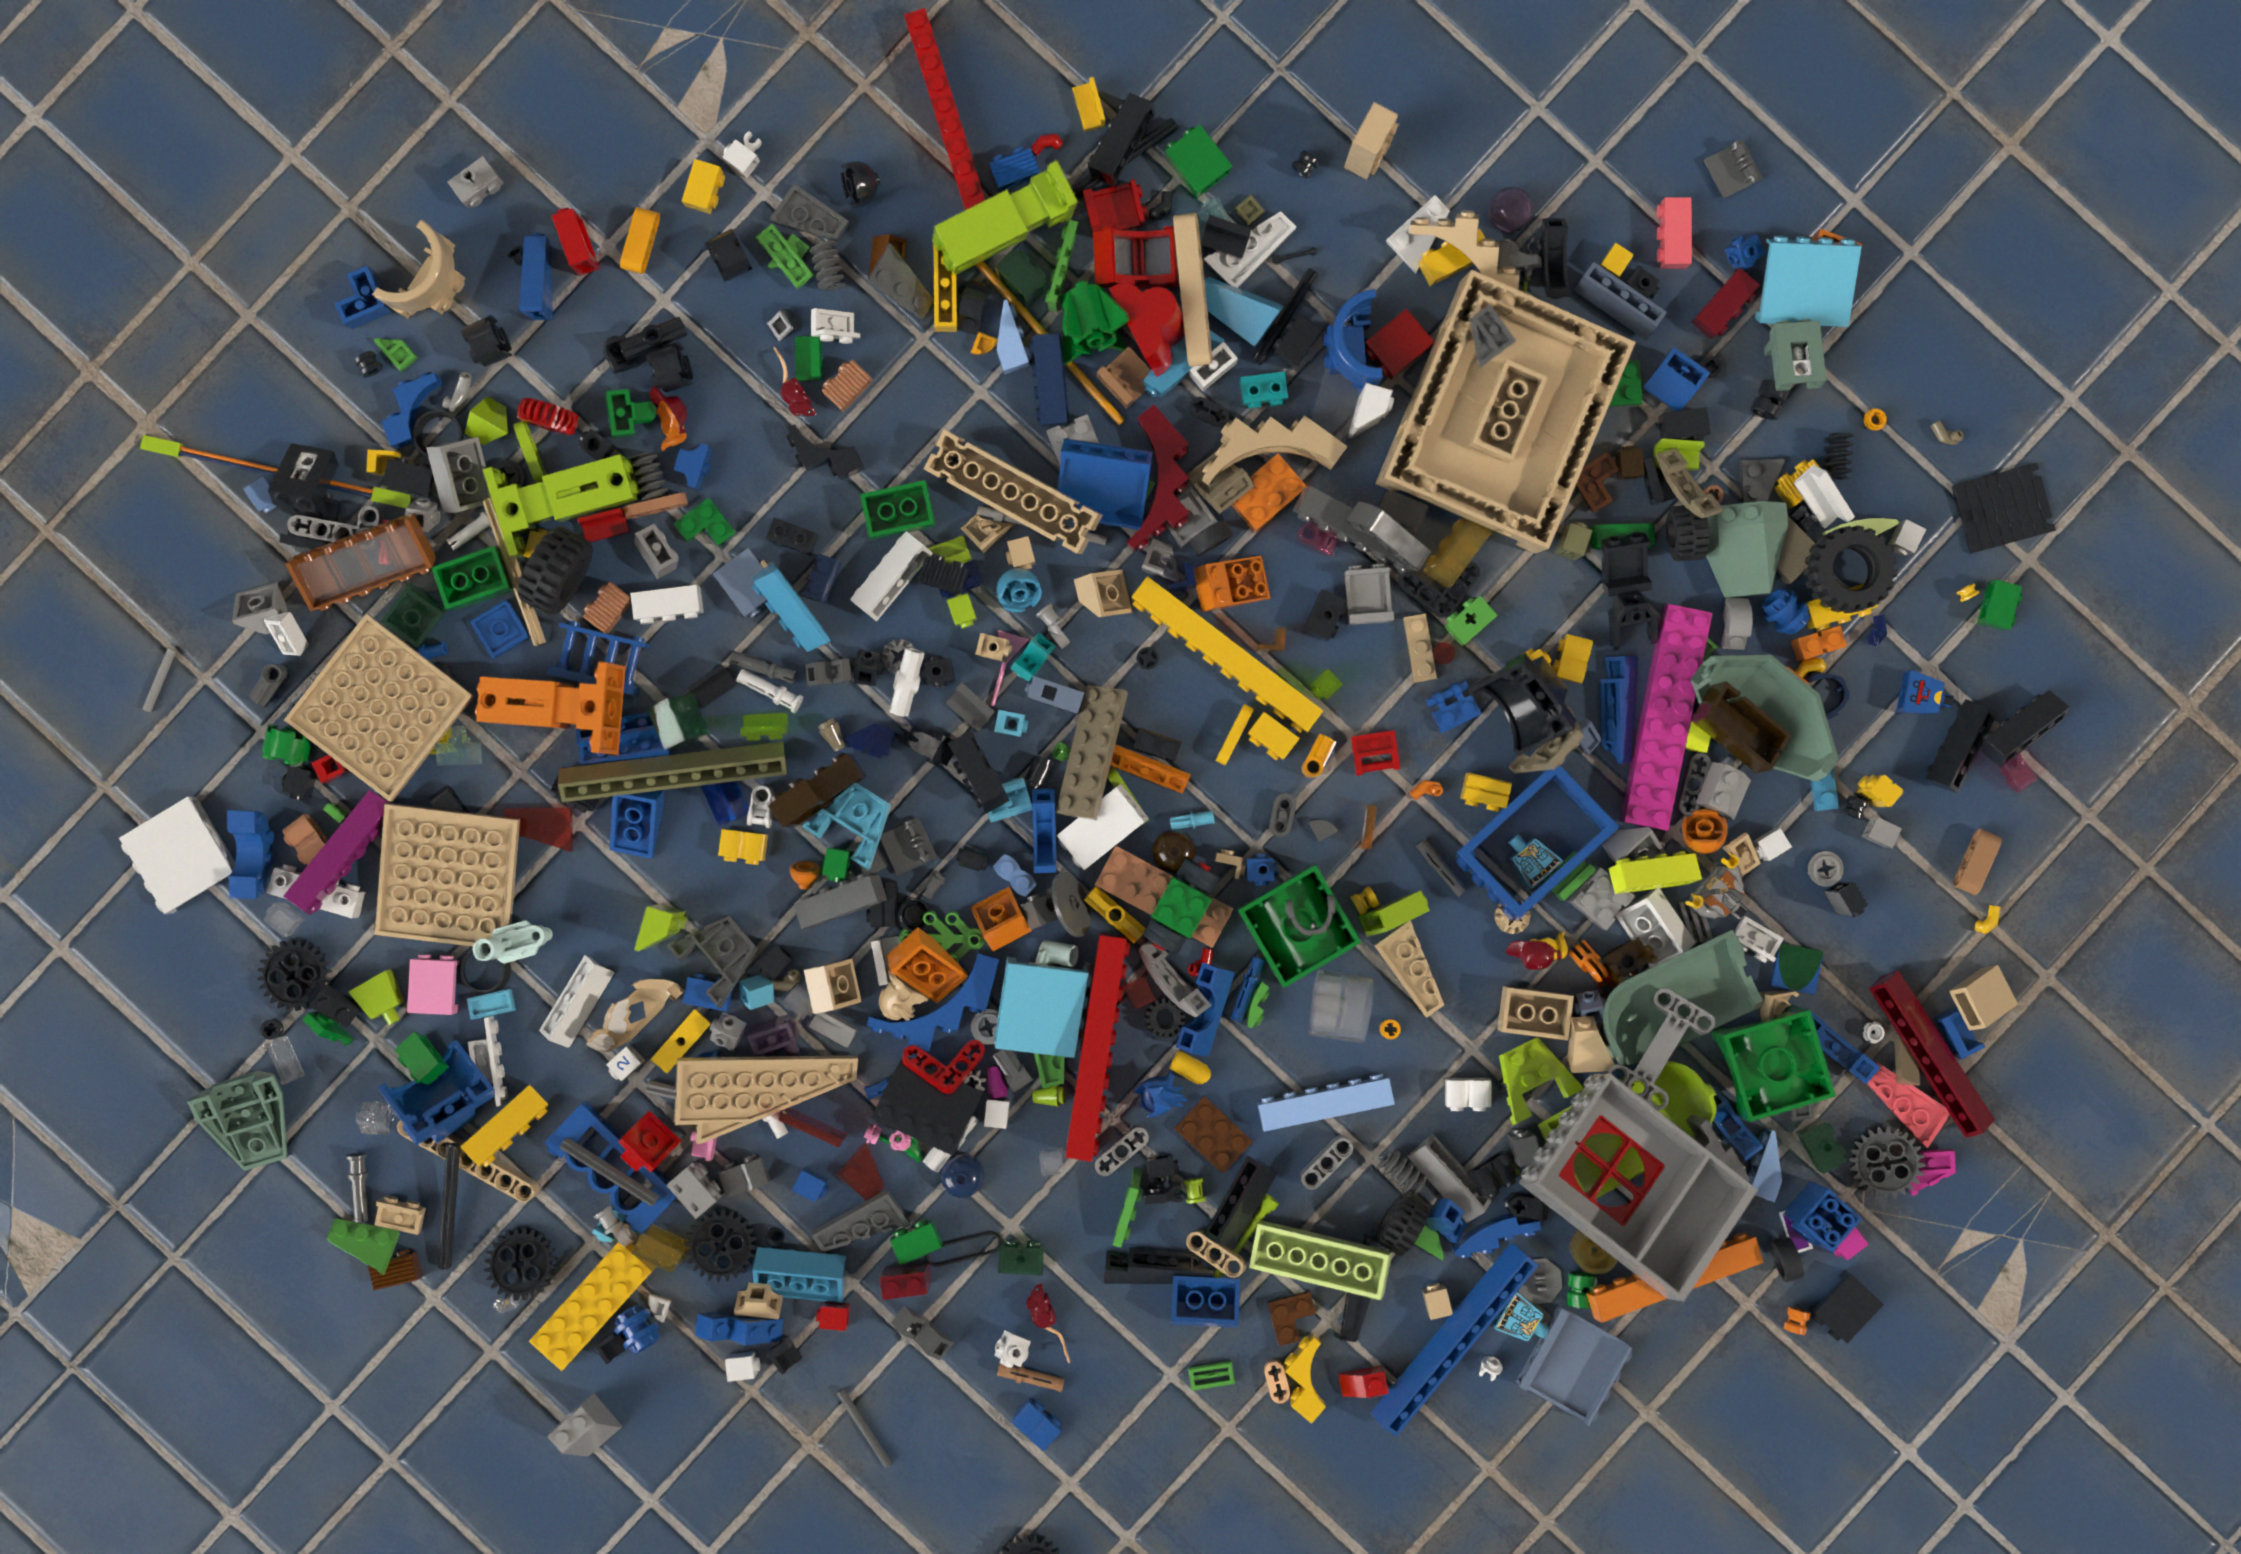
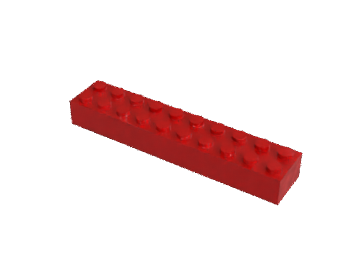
M1100 933L1065 1158L1092 1162V1157L1097 1156L1099 1140L1095 1139L1096 1134H1101L1103 1118L1099 1117V1112H1104L1106 1096H1103L1102 1093L1103 1089H1108L1109 1074H1106V1067L1111 1068L1113 1052H1109L1110 1045L1115 1044L1116 1030L1112 1029L1113 1023H1118L1120 1008H1116V1003L1122 1000L1123 986H1119L1120 979H1125L1127 964H1123L1124 956L1128 957L1130 942H1126V937Z

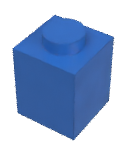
M805 1167L801 1171L792 1191L816 1202L819 1197L824 1198L829 1188L826 1186L828 1179Z

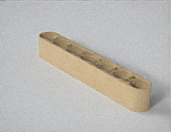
M1196 212L1174 215L1173 224L1188 363L1190 367L1208 365L1213 363L1198 218Z
M400 1120L397 1125L398 1132L403 1137L411 1140L403 1129V1123ZM453 1134L437 1144L434 1140L431 1142L428 1139L418 1144L446 1160V1142L458 1143L460 1145L459 1168L520 1202L531 1200L539 1192V1185L534 1179L498 1159H495L490 1164L492 1167L491 1174L485 1172L484 1165L478 1167L474 1161L468 1163L465 1160V1152L461 1148L466 1141ZM504 1174L511 1177V1185L504 1182ZM523 1185L531 1189L530 1195L523 1193Z

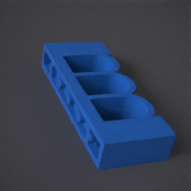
M585 1101L544 1142L548 1146L547 1150L555 1157L559 1156L561 1158L565 1155L567 1164L573 1170L579 1172L588 1171V1183L592 1189L599 1193H610V1201L613 1208L620 1214L629 1215L625 1219L630 1226L629 1228L635 1233L643 1234L677 1198L667 1187V1184L671 1181L657 1168L653 1172H649L642 1166L638 1171L655 1186L652 1192L659 1196L658 1200L653 1206H649L643 1201L638 1206H627L620 1200V1186L617 1184H603L598 1179L595 1170L563 1151L560 1145L565 1138H570L577 1143L593 1127L610 1143L600 1154L599 1158L604 1160L614 1148L621 1155L625 1152V1148L618 1143L623 1136ZM631 1167L625 1174L630 1177L635 1170Z

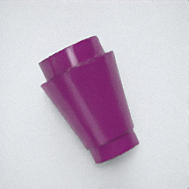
M1000 1067L987 1068V1095L990 1096V1100L1007 1097L1008 1087Z

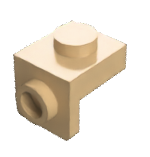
M1221 849V853L1216 852L1214 861L1236 865L1234 879L1239 880L1240 875L1244 876L1246 863L1242 862V857L1234 856V851Z

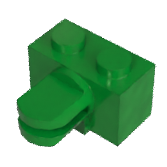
M629 389L612 390L605 393L611 439L633 437L635 434L634 424L650 423L657 415V409L653 402H630Z

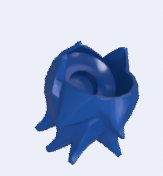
M1171 1070L1167 1076L1148 1078L1133 1090L1134 1094H1142L1140 1108L1150 1113L1146 1115L1147 1117L1161 1116L1174 1106L1182 1107L1183 1104L1179 1101H1187L1183 1094L1178 1093L1183 1089V1086H1172L1174 1075H1172Z

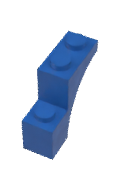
M426 372L419 375V379L414 381L405 380L400 382L398 387L392 388L401 414L399 412L392 413L387 416L386 420L381 421L391 447L400 449L414 443L413 429L418 409L432 391L443 386L440 376L432 372Z
M1032 789L1034 873H1056L1055 789Z
M719 1312L698 1313L695 1336L710 1342L732 1340L743 1345L782 1341L783 1318L740 1317Z

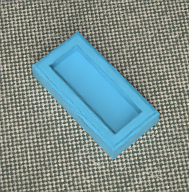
M512 989L466 998L471 1020L516 1010Z

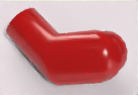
M1203 948L1201 959L1188 966V973L1192 976H1198L1202 962L1211 964L1214 950Z

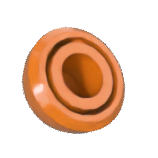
M799 861L789 868L792 879L798 884L800 889L804 890L812 887V884L819 878L821 871L820 866L811 861Z

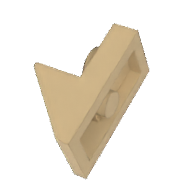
M1746 832L1722 847L1728 854L1731 852L1739 858L1737 866L1742 876L1761 864L1751 839Z

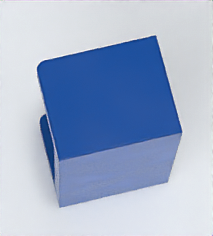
M1957 1006L1934 1017L1954 1057L1964 1059L1985 1048L1982 1042L1976 1040L1972 1030L1969 1031Z

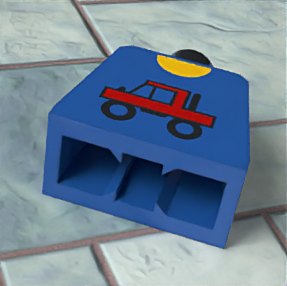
M1913 670L1904 671L1896 713L1937 714L1939 713L1940 706L1948 708L1952 706L1954 696L1943 693L1944 682Z

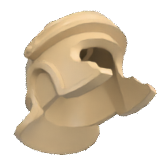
M889 969L888 974L891 981L888 982L887 987L882 989L880 993V1009L886 1018L896 1021L904 1018L906 1021H909L910 1018L915 1017L913 1013L915 1009L912 1005L928 1001V998L891 973Z

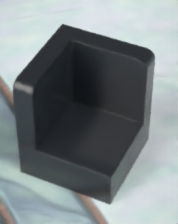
M613 1331L601 1339L594 1348L607 1365L626 1350L623 1344L627 1340L623 1334L617 1336Z
M789 1336L775 1344L767 1352V1355L781 1375L802 1359V1355Z

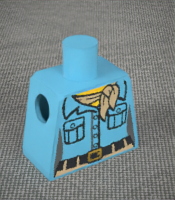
M1517 834L1508 842L1516 851L1509 860L1528 889L1535 887L1563 862L1561 858L1536 838H1532L1526 843Z
M1518 1291L1491 1323L1494 1329L1525 1341H1529L1533 1333L1544 1338L1549 1330V1326L1540 1322L1543 1313Z

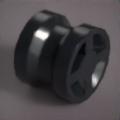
M1303 150L1300 153V158L1294 161L1291 166L1300 176L1308 179L1311 176V171L1319 166V162L1313 155Z
M374 351L364 352L354 359L356 366L361 368V374L364 378L371 377L383 369L382 364L375 359L376 354Z
M1144 647L1139 650L1136 658L1137 664L1144 670L1153 669L1159 659L1158 653L1151 647Z
M1849 795L1847 798L1848 804L1843 808L1842 813L1852 818L1863 820L1865 817L1863 813L1870 803Z

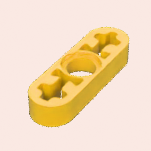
M1246 704L1243 705L1215 761L1226 765L1254 708Z

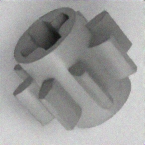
M981 1070L977 1073L971 1071L963 1083L968 1084L967 1082H969L970 1077H973L974 1080L979 1081L974 1088L984 1091L985 1087L981 1084L987 1078H981Z

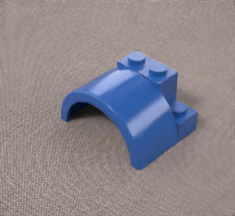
M1375 289L1366 290L1351 297L1338 312L1334 325L1327 326L1325 333H1322V344L1327 347V355H1324V367L1328 368L1329 375L1342 374L1351 381L1352 387L1356 388L1357 394L1361 393L1366 383L1378 386L1382 379V368L1366 366L1363 329H1369L1371 325L1369 315L1371 314V302L1373 298H1376Z
M457 1040L448 1044V1049L442 1057L449 1068L432 1084L417 1083L413 1080L398 1087H388L386 1083L378 1087L379 1092L402 1121L403 1129L416 1146L430 1137L437 1144L475 1120V1109L495 1096V1089Z

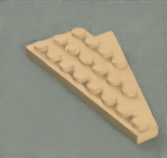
M857 1055L677 1058L675 1125L697 1124L696 1143L702 1144L856 1080L858 1057Z

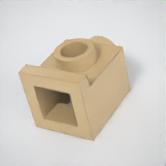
M980 633L976 655L1006 663V659L1010 657L1012 652L1011 641ZM992 644L997 645L995 651H991Z

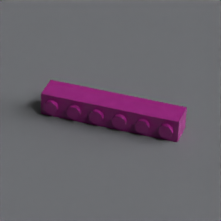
M369 790L283 897L309 916L317 912L321 908L324 898L335 891L337 882L341 877H345L350 872L354 861L364 855L366 846L379 836L380 829L383 827L384 806L389 802Z

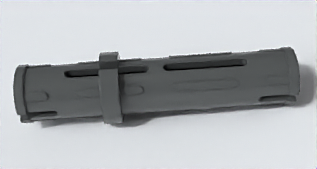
M734 650L730 656L729 664L762 673L770 679L776 678L793 684L796 678L797 670L780 666L777 662H767Z
M1426 837L1415 845V848L1427 860L1428 866H1432L1457 897L1468 890V887L1442 858V853L1437 852Z

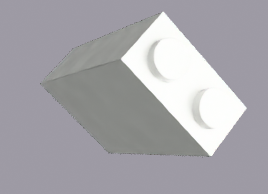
M1120 784L1102 798L1097 821L1077 818L1056 836L1059 838L1058 842L1061 847L1072 854L1074 863L1085 870L1149 818L1124 786Z

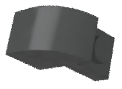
M849 659L814 662L805 665L807 687L844 684L851 681L852 667Z

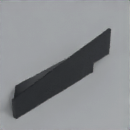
M1364 1234L1363 1245L1386 1250L1385 1247L1376 1243V1236ZM1346 1292L1339 1340L1350 1342L1358 1340L1371 1299L1370 1297Z
M1129 1248L1128 1255L1106 1251L1103 1282L1105 1284H1173V1276L1209 1278L1214 1276V1271L1212 1269L1208 1270L1201 1263V1258L1194 1253Z

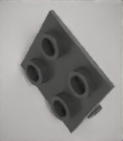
M1738 140L1732 143V146L1703 160L1723 199L1763 179L1743 140Z
M919 817L881 835L880 840L897 876L937 857Z

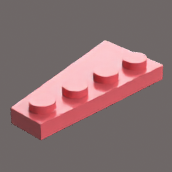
M1875 1061L1881 1068L1867 1085L1925 1148H1928L1950 1113L1945 1106L1913 1085L1897 1084L1896 1074Z

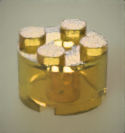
M1580 1230L1573 1234L1569 1243L1570 1254L1584 1271L1592 1274H1603L1609 1272L1616 1265L1617 1259ZM1593 1246L1597 1249L1595 1253L1591 1250Z

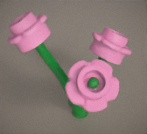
M876 1123L873 1127L868 1126L864 1138L867 1139V1144L875 1145L877 1140H881L889 1144L892 1149L907 1153L916 1162L923 1160L924 1156L920 1153L921 1149L918 1146L917 1139L898 1130L892 1133L889 1139L880 1135L882 1128L878 1127Z

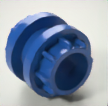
M1777 589L1762 604V609L1764 610L1763 617L1768 622L1776 620L1774 629L1778 633L1795 634L1809 621V606L1804 601L1796 603L1798 595L1793 590Z
M635 1305L627 1309L615 1319L616 1328L614 1332L617 1336L625 1335L627 1341L624 1342L623 1346L626 1350L631 1349L633 1354L644 1351L659 1340V1333L657 1332L660 1328L657 1323L650 1325L647 1318L651 1313L648 1308L643 1309L641 1305Z

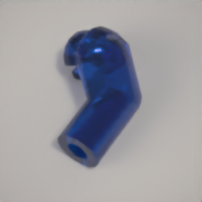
M1884 615L1873 616L1875 628L1867 636V643L1871 646L1879 645L1887 636Z

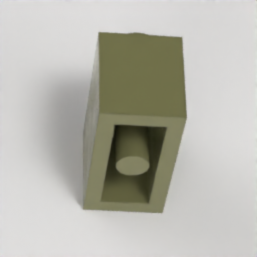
M1574 522V524L1571 523L1564 527L1554 554L1574 561L1583 557L1592 530L1587 529V525L1580 522Z

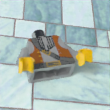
M1731 852L1729 853V860L1721 859V862L1726 867L1717 866L1694 893H1691L1689 898L1692 899V902L1686 901V905L1692 907L1700 916L1715 919L1726 917L1731 913L1735 918L1740 919L1747 912L1739 903L1745 896L1744 885L1737 866L1739 858Z

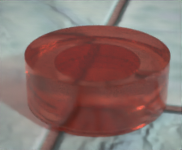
M1447 642L1438 643L1432 650L1434 661L1441 665L1450 663L1455 656L1453 646Z

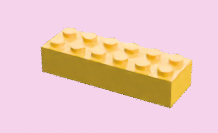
M618 1242L529 1342L558 1369L563 1371L657 1266L632 1243L624 1247Z

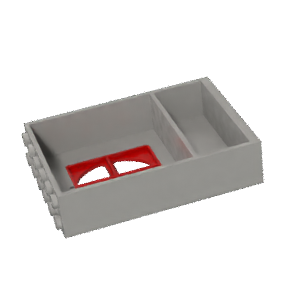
M1611 1074L1590 1075L1584 1082L1585 1088L1572 1099L1571 1104L1573 1105L1569 1111H1565L1559 1118L1560 1124L1547 1135V1142L1544 1147L1539 1148L1534 1154L1533 1158L1535 1160L1522 1171V1178L1519 1183L1665 1298L1684 1302L1758 1190ZM1599 1133H1610L1619 1136L1622 1139V1144L1611 1160L1605 1162L1585 1146V1141L1588 1137ZM1630 1147L1637 1151L1643 1163L1644 1182L1641 1187H1637L1617 1171V1165ZM1578 1152L1601 1169L1600 1176L1587 1193L1579 1186L1574 1173V1157ZM1612 1177L1633 1194V1199L1625 1205L1610 1207L1599 1204L1596 1201V1196L1606 1181Z

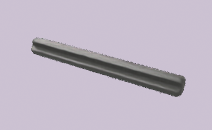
M565 1138L561 1143L560 1148L649 1206H653L658 1200L659 1196L570 1138Z

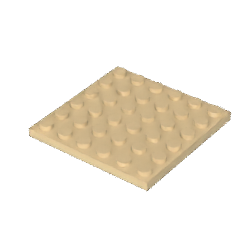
M366 614L289 712L284 721L389 802H393L474 695L372 616Z
M386 803L384 806L375 935L473 947L479 939L491 937L494 929L511 925L520 819Z

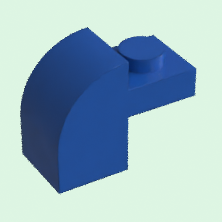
M1437 1199L1426 1220V1224L1431 1230H1438L1451 1243L1459 1242L1467 1226L1461 1220L1464 1211L1451 1199Z

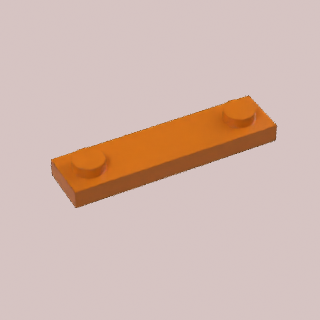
M1115 744L1111 766L1183 794L1191 774Z

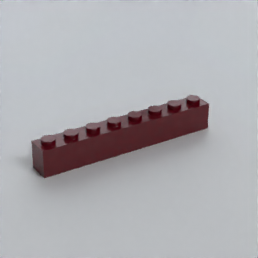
M1899 970L1880 976L1869 990L1965 1138L1983 1134L1995 1120L1901 973Z

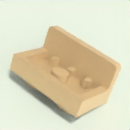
M384 1196V1198L376 1201L378 1211L374 1225L418 1235L421 1232L426 1207L419 1206L420 1203L416 1201H406L405 1203L398 1201L397 1197Z

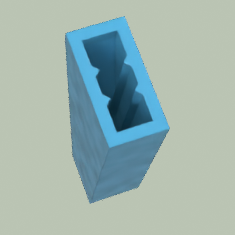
M1208 277L1204 280L1208 312L1254 347L1262 340L1284 308L1279 303Z
M1210 331L1211 348L1213 351L1224 342V339ZM1185 335L1177 344L1171 346L1173 359L1166 372L1156 377L1151 369L1145 378L1143 386L1146 387L1144 390L1153 397L1157 395L1162 398L1189 376V371L1193 367H1190L1188 363Z

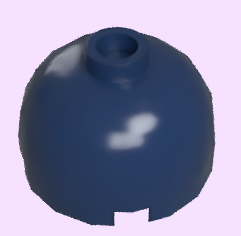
M956 1153L943 1165L940 1173L941 1183L951 1196L957 1198L970 1197L976 1194L982 1187L985 1178L984 1167L978 1158L968 1153Z

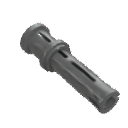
M367 1153L346 1155V1160H349L347 1178H349L352 1185L354 1222H362V1219L363 1221L368 1220L365 1179L368 1176V1172L365 1169Z

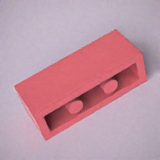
M1665 197L1660 202V205H1657L1656 210L1657 218H1660V227L1657 228V240H1660V249L1657 250V262H1660V269H1687L1692 264L1691 197Z

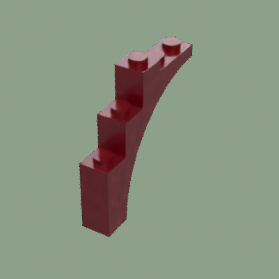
M1154 404L1137 418V422L1148 437L1154 450L1158 466V484L1155 500L1148 517L1140 529L1127 542L1128 547L1133 552L1137 549L1139 551L1143 550L1150 543L1148 540L1154 535L1158 537L1166 530L1165 526L1167 524L1172 530L1177 527L1181 529L1189 522L1188 517H1190L1189 511L1175 496L1176 493L1178 495L1182 494L1189 487L1187 485L1189 477L1175 462L1176 459L1180 461L1187 455L1189 445Z

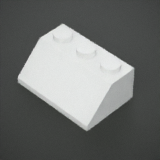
M1368 383L1365 384L1358 397L1347 438H1354L1379 424L1382 418H1386L1394 402V398L1391 397L1392 390Z
M1660 888L1640 896L1628 904L1627 907L1619 910L1615 915L1631 939L1639 937L1642 943H1647L1653 948V953L1658 957V962L1655 964L1647 963L1650 968L1687 952L1696 943Z

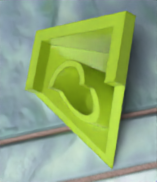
M487 396L470 410L465 434L471 438L478 437L480 443L484 446L508 434L507 407Z

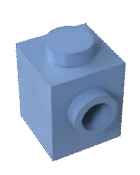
M263 477L243 488V491L258 512L264 510L267 513L277 507V505H273L268 493L270 486Z

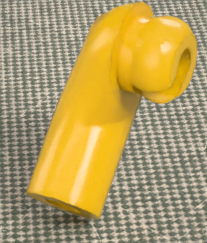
M1819 657L1803 660L1795 672L1804 679L1809 671L1823 672L1826 669V663Z
M1989 905L1987 918L1984 921H1976L1975 930L1982 932V934H1988L1998 925L2001 907Z

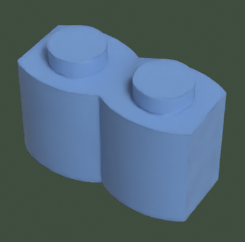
M1004 854L994 865L996 873L1004 880L1010 881L1012 888L1022 896L1026 897L1037 885L1032 874L1021 869L1018 861L1008 854Z

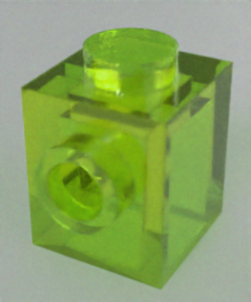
M1328 668L1310 684L1313 688L1311 692L1319 700L1323 698L1324 701L1343 685Z

